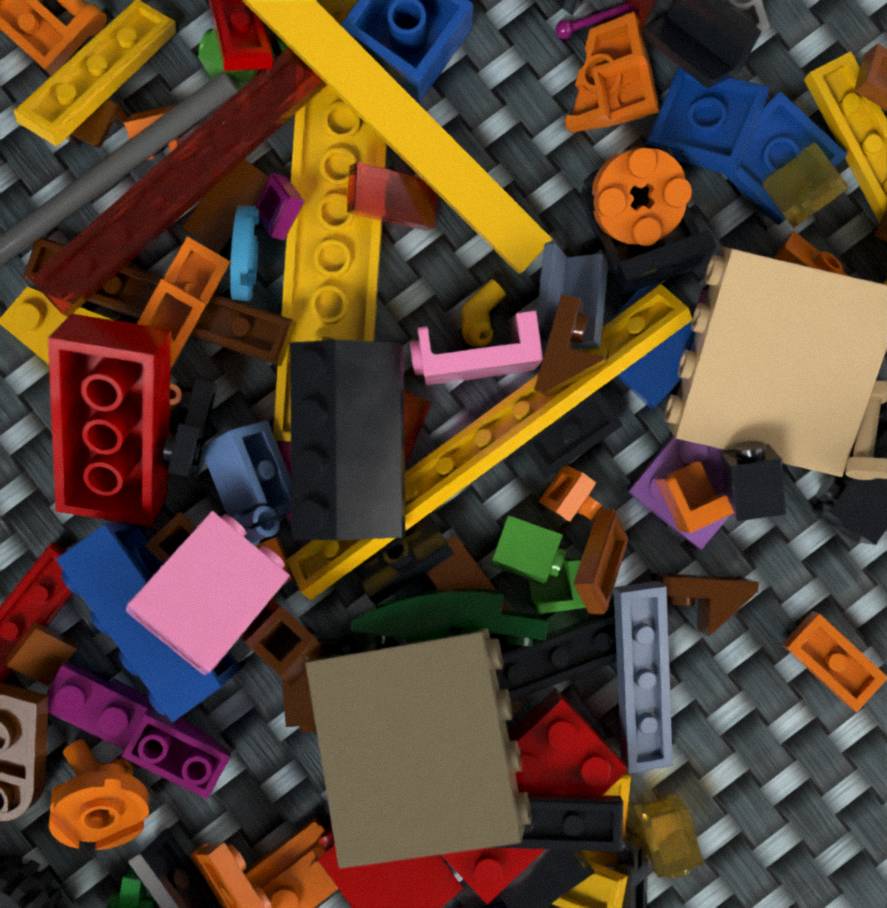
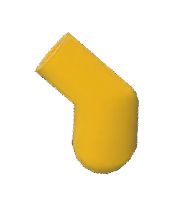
M493 279L486 283L461 308L462 335L470 346L481 348L487 346L492 341L493 330H491L490 311L507 296L502 287Z

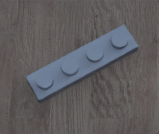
M659 581L614 587L621 759L629 770L628 774L673 766L666 586Z

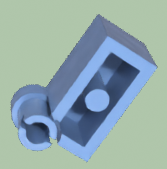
M268 420L230 430L202 446L201 451L226 514L243 526L247 532L244 537L256 546L261 539L276 534L280 525L278 518L291 513V477Z

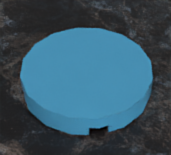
M238 205L236 209L230 269L232 300L250 301L253 299L252 290L253 285H256L259 241H257V236L254 235V226L260 224L259 210L255 206Z

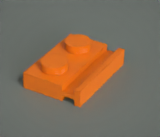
M318 815L243 872L252 887L257 885L268 897L272 908H314L338 890L313 852L319 845L318 837L326 830L321 824L322 820Z
M205 842L189 854L222 908H272L268 897L257 885L252 887L244 875L243 871L247 868L246 863L233 845L226 846L225 842H211L209 844Z

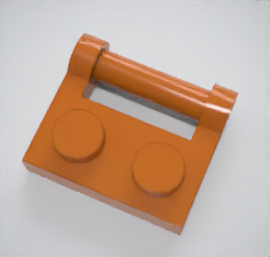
M0 0V30L51 76L63 66L89 36H95L102 31L107 22V16L94 4L88 5L84 0H56L74 16L67 26L38 0Z

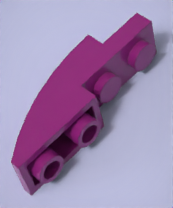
M68 661L60 667L45 694L49 696L48 713L123 749L124 752L121 757L206 799L209 798L232 755L217 741L183 717L178 718L172 723L167 715H161L154 709L147 695L115 678L108 682Z

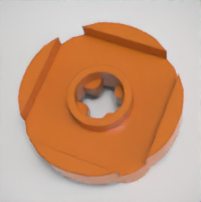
M636 147L618 152L601 166L594 179L592 195H594L593 204L595 211L593 210L595 219L607 235L620 242L641 246L653 245L658 240L669 235L681 221L686 205L691 198V185L686 180L684 171L679 163L662 150ZM647 185L650 190L648 193L649 202L646 206L639 205L636 209H633L631 204L634 197L630 194L631 189L634 186L643 188Z
M104 764L94 772L81 774L54 787L51 797L49 829L59 842L69 847L79 849L80 841L95 842V850H104L121 846L136 838L144 829V820L146 817H149V792L145 785L137 778L125 774V769L121 765Z

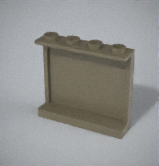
M488 628L472 633L338 656V654L323 656L306 662L339 869L521 843L525 825L531 824L530 804L526 791L518 793L515 772L522 771L521 756L517 740L509 741L505 721L512 720L511 702L508 690H499L496 670L503 668L502 654L498 639H490Z

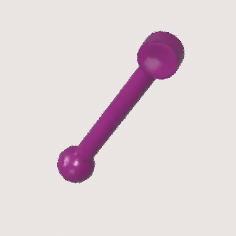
M628 0L623 5L572 22L561 20L555 27L556 35L561 39H567L573 31L626 13L635 12L636 16L643 12L646 1Z

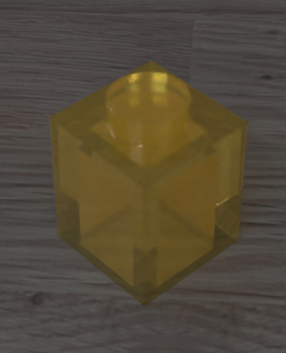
M677 794L633 806L641 836L645 841L648 861L658 878L663 876L680 878L688 875L692 868L704 865L689 810Z

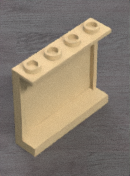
M721 246L719 255H713L707 266L705 284L710 286L705 303H698L693 314L691 331L696 333L691 350L685 349L680 358L678 377L682 378L678 394L677 396L671 395L666 406L664 420L669 423V430L676 439L723 450H733L736 444L746 441H760L765 443V445L770 444L781 457L783 464L842 477L887 350V285Z

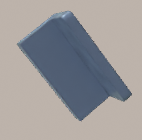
M556 242L545 243L537 305V321L539 334L547 342L561 295L565 294L580 298L583 304L582 313L589 315L582 343L573 342L572 349L601 348L609 265L608 260L603 254L567 258Z

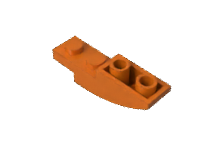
M188 236L165 277L160 280L137 322L139 325L172 330L171 370L231 264V261Z

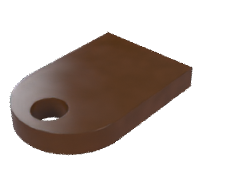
M1 682L0 793L4 801L0 800V821H10L20 817L35 805L44 791L49 696Z

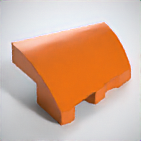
M635 12L590 29L585 46L586 61L578 71L575 83L579 91L572 115L567 114L565 119L566 129L570 133L610 127L659 113L660 107L647 41L642 37L644 27Z

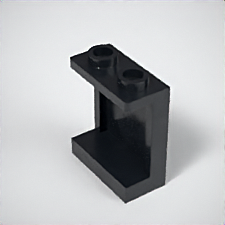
M671 148L662 150L675 158ZM599 169L592 172L583 181L580 201L602 253L609 262L608 267L621 296L705 266L710 261L717 245L710 230L700 233L688 205H686L685 213L677 227L665 238L658 240L650 246L626 244L607 235L595 219L592 187ZM647 185L643 188L634 186L631 189L630 194L634 197L631 204L633 209H636L639 205L646 206L649 202L648 193L650 190Z

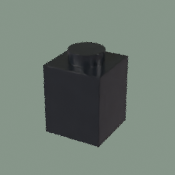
M746 441L736 444L733 450L721 451L725 495H727L735 512L732 515L736 521L786 515L782 459L770 444L765 445V443L760 441Z

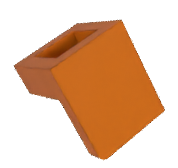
M701 462L690 463L655 479L678 531L692 533L735 513L727 495L715 494Z

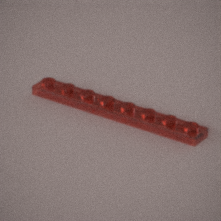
M288 47L273 60L272 69H263L35 273L30 280L61 314L67 317L71 313L73 314L327 84Z

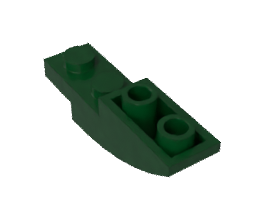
M442 588L398 596L374 605L354 615L350 631L359 632V639L365 642L387 644L388 637L405 639L407 644L448 637L450 626L458 627L457 635L488 628L491 633L504 634V642L532 646L533 639L546 641L549 621L542 615L502 610L504 595L500 590Z

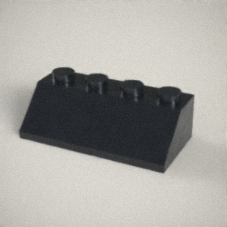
M351 340L290 342L292 540H354L406 537L403 344Z

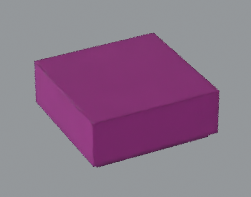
M274 172L270 175L255 206L259 210L260 222L270 237L285 240L304 200L286 176Z

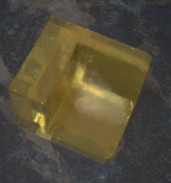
M815 142L806 147L793 160L762 183L765 191L793 228L849 189V186Z

